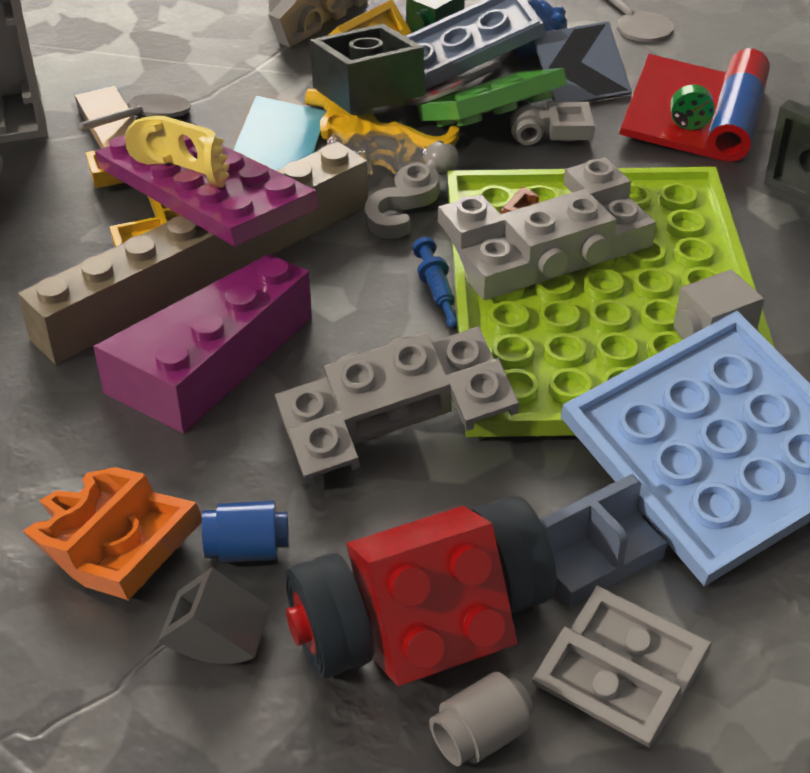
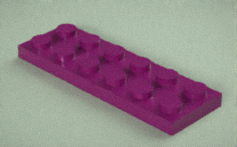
M125 135L112 139L109 142V146L95 151L99 168L234 247L320 208L315 189L224 145L221 146L223 148L222 154L228 157L225 163L229 164L227 171L229 177L226 179V184L223 188H213L205 174L175 164L146 165L137 162L128 153ZM185 135V145L189 153L197 159L196 147L192 140Z

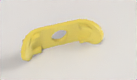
M166 116L140 118L135 120L127 129L125 135L126 148L129 155L137 162L146 165L171 163L205 174L213 188H223L226 184V179L229 177L227 172L229 164L225 162L228 157L222 154L223 148L221 146L223 139L216 138L212 130ZM185 135L194 143L197 150V159L189 153L184 141Z

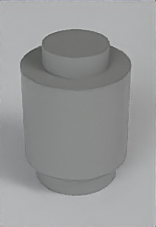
M492 672L442 702L439 706V713L430 718L429 726L438 748L450 763L455 766H460L466 761L476 764L529 731L531 727L530 713L533 711V704L527 690L520 681L514 677L508 679L500 672Z

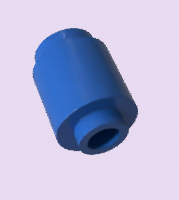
M275 500L218 503L217 510H203L202 543L204 557H219L220 563L278 560V548L289 547L287 511L276 512Z

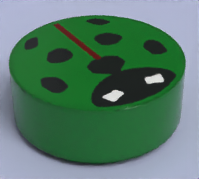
M684 86L674 93L670 101L672 119L680 128L686 130L702 128L714 116L715 106L712 95L703 86Z

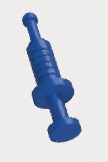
M422 237L416 240L412 246L414 255L423 259V262L420 263L417 269L418 276L421 281L428 283L436 306L444 309L447 325L455 328L457 327V316H455L452 309L455 299L446 278L449 266L444 258L434 257L437 249L434 239Z

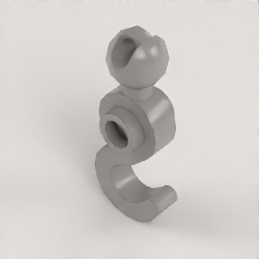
M439 140L430 144L424 155L425 164L415 162L402 167L395 175V187L378 190L369 196L365 203V219L370 232L386 239L401 238L411 233L409 215L387 216L383 213L389 210H408L424 207L437 200L440 194L439 175H447V171L455 170L458 165L459 154L456 147Z

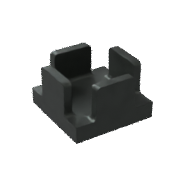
M789 99L779 107L764 183L809 203L810 106H805Z

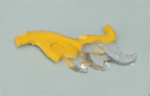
M307 89L306 105L323 107L324 110H327L320 121L321 136L323 139L328 140L327 145L340 142L366 159L367 174L370 175L373 174V165H381L389 169L395 177L398 170L415 162L423 163L425 152L430 144L439 140L445 144L455 146L459 140L458 126H450L449 131L443 136H430L396 121L381 123L377 121L372 112L362 116L351 115L317 90Z

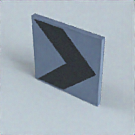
M609 21L546 31V35L534 40L542 69L564 68L567 85L552 90L553 102H593L631 95L632 90Z

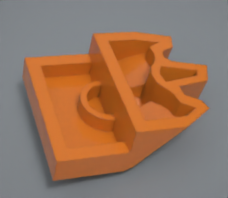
M117 467L86 473L82 478L85 487L80 492L56 490L39 500L52 518L48 521L35 522L24 529L23 532L70 577L84 587L125 600H129L137 590L144 586L153 573L183 544L185 539L202 522V515L196 502L153 492L146 474Z

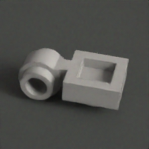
M547 102L546 110L537 109L532 105H521L510 116L512 136L516 141L524 145L537 143L544 132H549L550 140H561L563 142L593 140L595 124L589 102Z

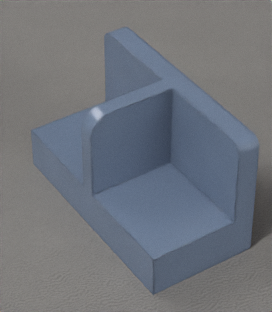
M633 474L540 520L548 537L555 561L557 576L555 593L569 608L588 599L597 585L606 589L663 559L665 556L667 542L637 513L641 482Z

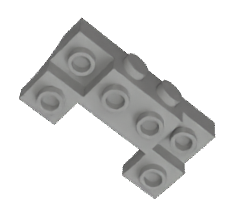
M606 157L592 159L586 163L565 169L564 185L571 191L569 194L500 214L482 194L468 196L459 201L439 206L438 223L455 246L464 266L469 284L485 301L653 246L656 222L629 197L631 180Z
M479 326L433 342L428 332L412 337L401 336L390 341L385 346L361 354L350 353L344 355L336 362L324 366L325 378L275 394L281 417L306 486L314 483L313 477L347 465H350L352 470L360 468L359 459L354 448L355 444L452 412L451 400L458 411L466 431L474 429V422L509 411L512 416L519 413V402L499 358H493Z

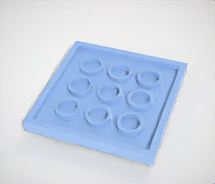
M738 311L718 320L562 406V420L615 482L630 474H633L641 482L637 508L704 587L810 522V383Z

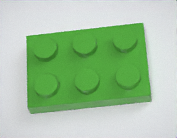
M564 68L522 71L416 106L420 121H436L438 127L457 123V126H465L483 120L481 114L493 111V114H501L513 111L518 108L517 102L528 99V103L549 99L553 97L552 90L567 85Z

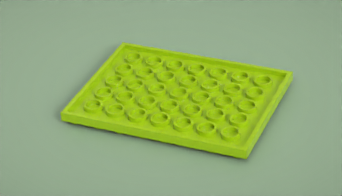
M716 167L618 168L631 180L629 197L656 222L653 246L485 301L469 284L462 261L451 241L458 333L480 327L493 358H499L519 402L518 414L511 416L509 411H505L474 422V429L468 431L465 429V437L574 436L573 431L561 418L563 404L683 340L674 329V316L677 310L680 287L732 269L756 291ZM565 169L447 171L448 204L459 201L464 197L482 194L499 213L521 187L536 193L539 196V202L569 194L571 191L564 185ZM762 309L757 331L775 348Z

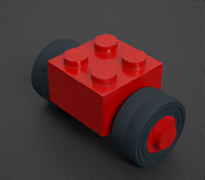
M508 496L493 503L474 507L471 510L465 506H460L347 542L352 571L340 554L330 553L313 561H305L293 565L286 570L285 574L286 591L290 608L286 609L288 626L297 646L302 645L315 673L320 678H330L341 674L345 670L364 666L374 660L397 686L518 644L512 614L522 611L527 607H534L547 602L554 596L557 585L555 561L546 532L531 505L520 496Z

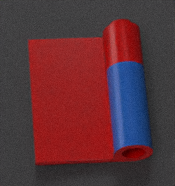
M743 49L733 55L727 72L648 53L620 127L619 135L721 161L733 162L742 159L751 148L770 71L768 58L763 52L756 49ZM687 85H700L708 89L715 106L714 116L711 121L704 127L695 130H686L677 126L672 119L670 111L672 96L677 90Z

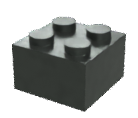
M385 24L309 40L313 88L351 115H367L374 108L386 105L404 106L409 103L410 99L425 96L424 47Z

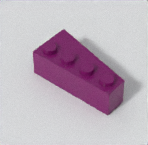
M268 254L94 345L103 393L184 434L312 318L309 271Z

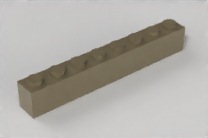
M340 142L326 145L321 150L298 161L290 162L285 167L277 170L315 189L320 208L236 247L183 216H177L170 219L167 223L139 236H134L108 251L89 257L70 269L41 280L38 284L18 293L29 340L56 365L268 254L272 255L365 208V203L368 199L367 160Z

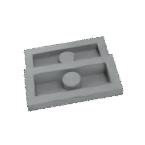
M597 585L571 629L563 627L532 678V682L539 688L650 748L678 708L710 654L711 642Z

